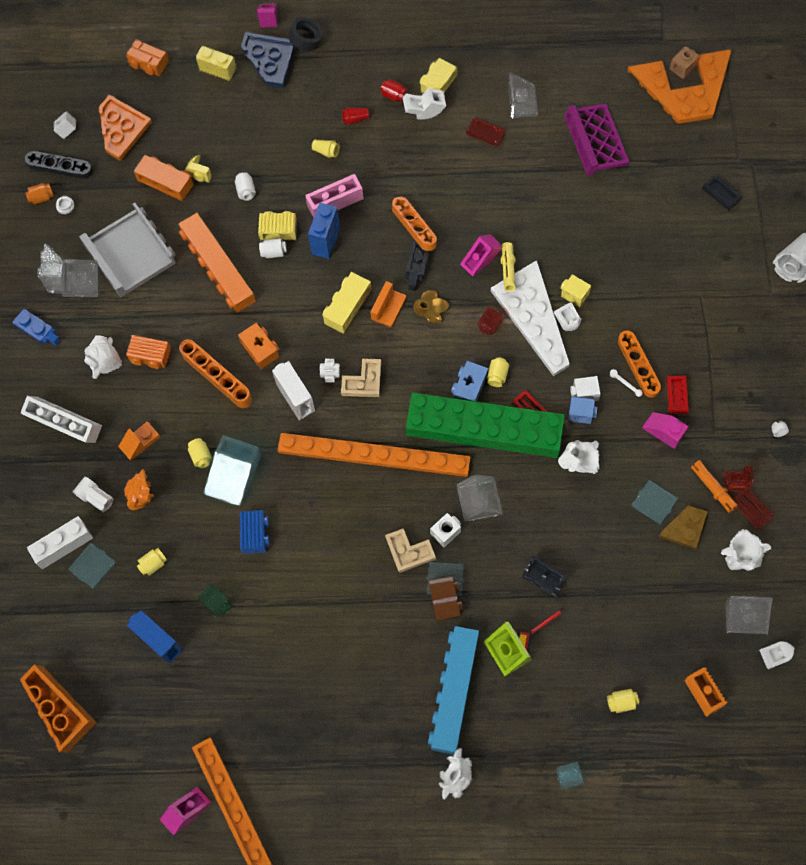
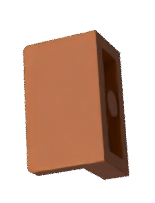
M386 281L370 312L371 320L392 327L406 300V295L394 291L393 284Z

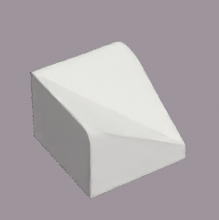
M64 112L54 121V131L62 138H66L76 129V120L68 112Z

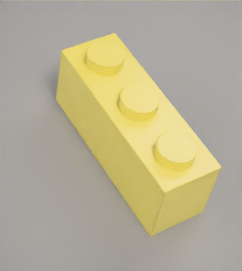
M353 272L350 273L349 277L344 278L340 291L334 294L331 305L327 306L323 311L324 323L343 334L372 290L370 281Z

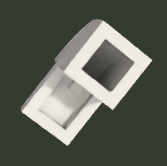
M428 88L422 96L405 94L403 97L405 112L417 114V119L432 118L446 107L444 93L441 90Z

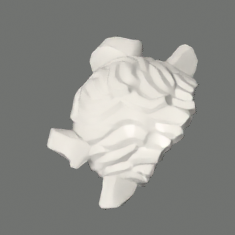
M95 336L91 344L85 348L86 356L84 362L92 369L93 379H97L100 373L107 374L112 372V370L119 369V366L122 365L119 354L112 346L113 340L111 337L107 340V337Z
M579 440L570 442L558 459L559 465L564 469H569L570 472L597 473L599 469V451L597 450L599 443L597 441L590 443Z
M742 529L730 541L729 547L722 550L721 554L727 555L725 560L731 570L745 569L749 571L761 567L762 558L764 557L763 553L771 550V546L769 544H761V540L758 537L752 535L748 530Z
M461 748L455 752L454 757L447 758L452 763L446 772H440V777L444 780V783L439 782V785L443 788L442 797L444 800L449 793H453L455 798H460L463 795L462 791L472 781L471 761L469 758L463 759L461 757Z

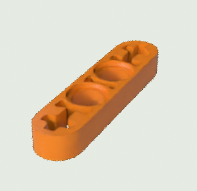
M404 197L393 199L392 211L419 246L426 251L435 249L436 235L409 201ZM409 215L413 216L414 219L408 220L405 217ZM420 227L423 231L417 232L414 229Z
M631 331L621 332L618 338V345L645 396L650 398L656 397L660 392L661 385L636 336ZM624 337L630 339L629 345L627 341L623 342ZM637 352L640 358L633 360L630 357V353ZM638 369H647L648 375L641 376L638 373ZM649 383L652 387L655 386L654 391H652V389L648 390Z

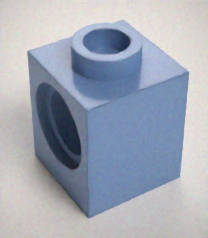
M571 397L568 421L591 424L592 418H596L597 407L594 406L595 400Z

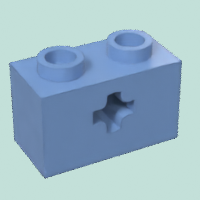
M469 361L466 362L465 367L461 366L458 373L459 381L453 384L451 390L453 399L477 402L487 379L488 368Z

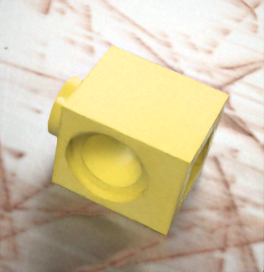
M572 275L569 280L565 279L562 283L561 297L580 308L590 294L591 285Z

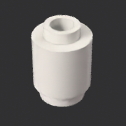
M248 173L238 174L235 180L238 197L246 201L251 200L256 194L252 177Z
M281 238L264 240V242L259 243L261 257H266V259L283 257L284 253L287 252L286 242H282Z

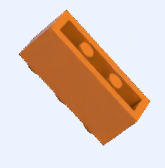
M144 155L134 170L138 181L181 201L185 199L194 185L188 172L179 171L171 164H164L156 157Z

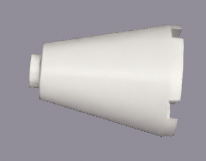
M806 233L801 234L789 244L773 261V264L775 263L776 273L786 281L798 280L797 283L806 280Z

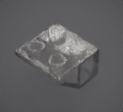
M44 244V249L40 253L41 266L37 270L38 278H40L48 293L70 294L73 280L72 275L64 261L49 244Z

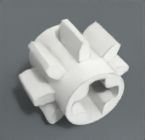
M325 359V363H320V378H325V382H334L335 378L340 377V364L335 363L334 359Z

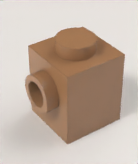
M685 46L672 59L670 70L684 79L697 66L699 55L694 50Z

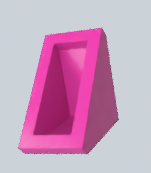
M277 3L260 4L257 8L260 28L277 27Z

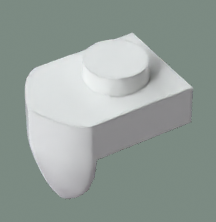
M571 302L554 311L564 330L574 331L579 327L582 319Z
M778 642L760 649L767 669L792 659L794 647L787 642Z

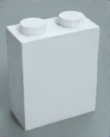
M290 362L278 364L272 370L276 385L298 420L315 412L312 397Z

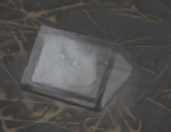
M512 72L509 73L508 96L511 118L537 116L538 108L535 85Z
M63 259L62 297H98V260Z
M474 475L456 484L464 522L503 514L494 477Z
M730 596L725 602L727 633L768 634L772 597Z

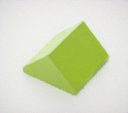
M509 622L504 623L484 641L504 676L531 661L530 655Z

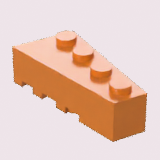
M34 664L20 679L31 701L34 702L40 718L45 722L50 736L53 737L57 744L56 747L59 752L68 753L97 723L43 666Z

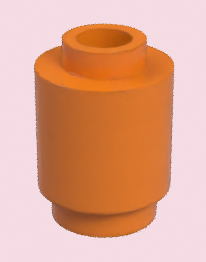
M49 183L28 187V192H25L28 202H32L33 205L49 201V198L54 197Z

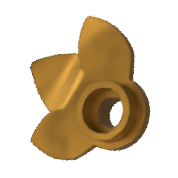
M436 290L424 292L421 299L416 300L413 305L415 314L425 317L431 323H441L442 318L440 314L447 311L450 307L446 300L438 298Z

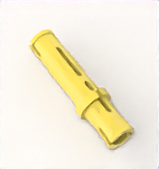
M506 242L502 244L501 264L503 265L504 289L507 292H511L516 288L514 272L516 260L513 255L512 243Z

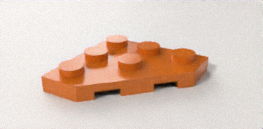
M110 95L99 106L105 150L109 155L121 161L150 126L152 120Z

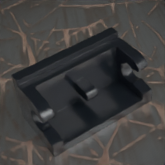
M532 556L529 565L524 569L522 578L555 598L568 577L535 556Z

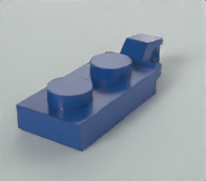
M25 309L12 322L17 328L42 344H46L48 341L57 347L61 342L59 337L54 334L56 331L50 325Z

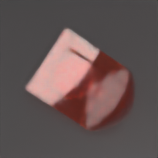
M488 306L480 320L477 321V326L484 335H492L496 332L505 316Z
M747 465L740 472H724L723 480L728 491L749 490L752 487L754 473L751 465Z

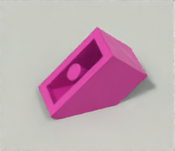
M492 235L480 236L460 265L471 276H475L495 259L503 246Z
M654 412L642 427V429L674 449L688 428L686 424L673 416Z
M197 787L171 804L160 821L175 835L188 826L211 802Z

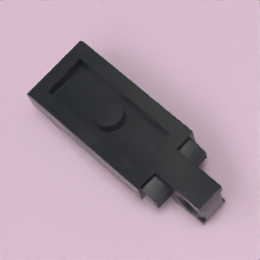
M416 241L412 242L405 271V279L409 280L408 290L412 291L416 290L417 281L422 282L430 252L423 250Z

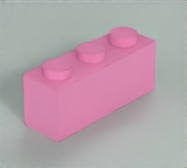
M355 174L305 195L307 206L313 218L319 203L336 206L339 210L364 199L362 187Z

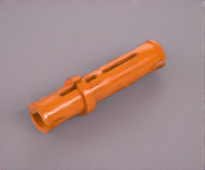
M701 460L691 466V469L713 493V498L718 500L728 513L738 506L727 493L726 487L723 488Z

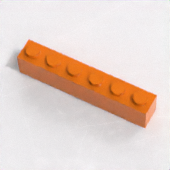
M198 213L180 222V236L184 241L187 240L189 242L188 247L192 254L196 253L199 258L197 260L201 267L207 268L208 271L206 273L210 280H215L218 284L216 288L221 295L224 294L227 299L225 301L229 308H234L238 313L255 303L256 300L253 292Z

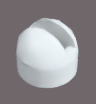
M783 421L772 424L771 428L775 437L784 436L789 432L786 423Z

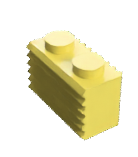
M205 46L201 47L196 56L200 71L203 70V72H209V74L224 78L225 80H231L236 70L233 56Z
M438 58L436 63L433 62L427 75L424 74L420 80L421 92L424 93L430 88L441 90L444 93L457 76V67Z
M270 211L264 214L260 213L258 232L260 240L279 238L282 240H296V214L289 211L278 214Z

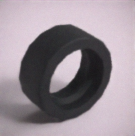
M306 17L295 19L288 33V38L293 46L302 51L315 50L323 36V31L319 24ZM297 30H305L311 33L314 39L302 37Z

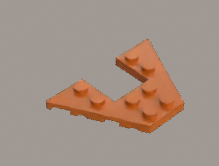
M731 49L699 55L697 66L703 85L670 90L663 61L629 66L627 71L634 75L639 84L647 89V92L654 100H658L663 105V109L668 114H671L678 124L710 119L714 115Z

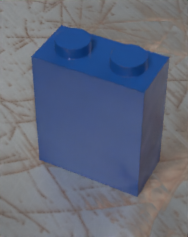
M319 203L308 232L312 255L330 259L340 231V221L336 206Z
M142 611L133 614L129 619L127 626L169 665L182 652L183 649Z

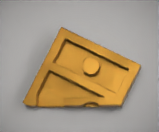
M688 505L660 533L659 538L696 549L707 511Z

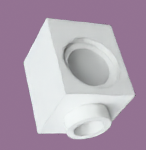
M597 376L574 379L573 386H570L572 397L599 401L600 389Z
M447 513L430 528V534L445 547L461 533V523L455 516L451 517ZM450 526L452 531L446 533L442 531V528Z

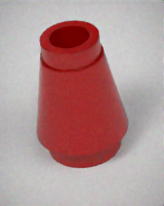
M346 107V109L342 110L344 124L351 125L369 118L367 108Z

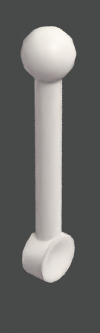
M616 370L610 371V376L612 378H617L619 381H621L623 384L629 387L632 391H634L636 396H642V390H637L634 386H632L630 383H628L626 380L620 377Z

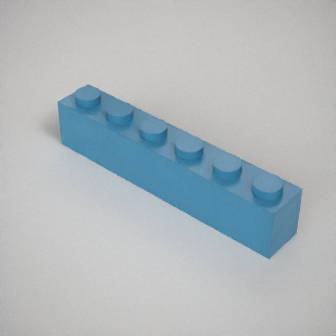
M455 626L454 632L450 631L448 643L451 644L450 652L446 651L444 659L447 669L442 671L440 683H443V689L438 691L436 703L440 705L438 712L434 711L432 723L436 724L434 732L430 731L428 744H431V750L453 755L457 751L479 635L477 630Z

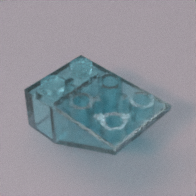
M223 435L215 452L204 494L240 506L262 455L259 447Z

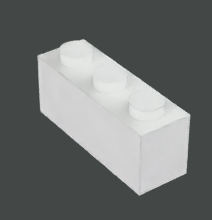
M77 516L28 546L27 549L35 563L41 569H44L93 539L85 523Z

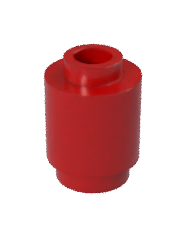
M388 79L382 83L380 91H382L383 96L391 100L403 102V97L407 94L408 89L404 85Z

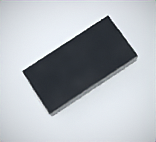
M717 175L712 176L702 186L705 192L728 211L742 199L740 194Z

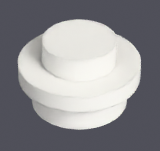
M63 196L57 200L56 208L59 213L68 214L74 209V202L71 198Z

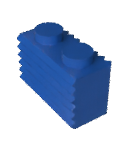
M263 510L240 512V550L242 554L266 553V547L270 545L269 535H266V528H269V518L265 516Z

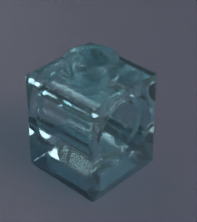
M578 762L556 768L561 790L581 786L584 783Z

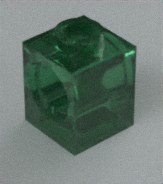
M212 583L197 597L216 617L224 615L230 608L231 602Z

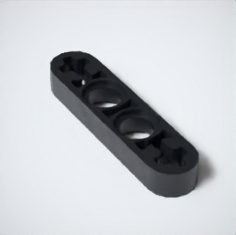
M37 151L28 152L25 156L26 164L34 170L81 179L89 178L93 173L90 163L85 160ZM48 161H55L53 166H46ZM65 164H72L71 168L67 170L63 169V166Z

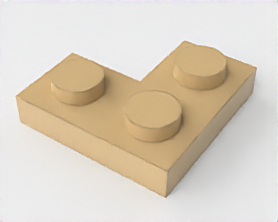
M362 359L361 376H342L341 395L379 397L381 359Z
M404 529L385 535L399 573L436 560L429 540L410 546Z

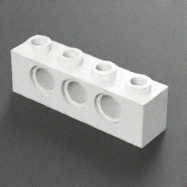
M27 396L21 410V414L87 443L96 442L102 425L35 396Z

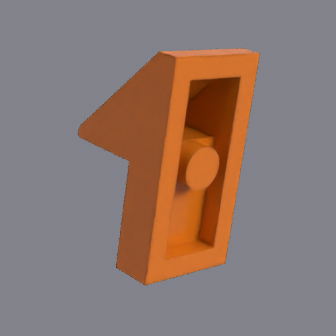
M147 421L135 432L128 429L118 447L131 461L158 440L160 435Z

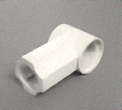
M84 477L73 490V493L81 500L88 501L102 512L108 510L114 500L87 477Z

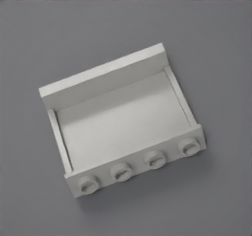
M133 203L135 210L91 237H88L86 233L79 236L83 245L120 298L176 264L174 251L170 246L166 247L164 244L166 240L163 235L156 233V226L152 220L148 221L146 219L147 214L142 207L139 208L136 203Z

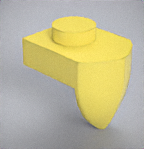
M197 155L191 159L185 171L197 181L209 183L212 178L210 169L199 165L200 155Z

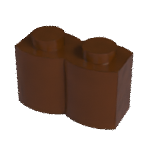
M452 576L430 580L429 588L436 621L460 617V612H463L461 600H457L456 592H459L457 580H453Z

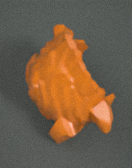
M143 469L139 474L136 473L132 479L128 480L124 489L128 501L127 506L130 510L143 508L154 497L153 494L149 493L151 483L147 482V476Z

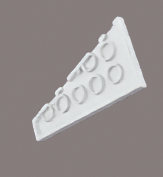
M536 260L515 273L516 288L514 291H505L503 280L491 287V292L551 374L555 376L569 367V361Z

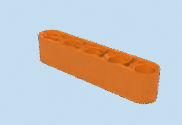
M184 340L181 342L179 349L187 363L238 407L247 408L250 406L252 397L245 385L194 341ZM188 349H193L192 352L185 353ZM206 360L204 364H199L200 361ZM214 372H220L217 376H212ZM233 383L231 387H225L226 384ZM240 395H247L244 399H238Z

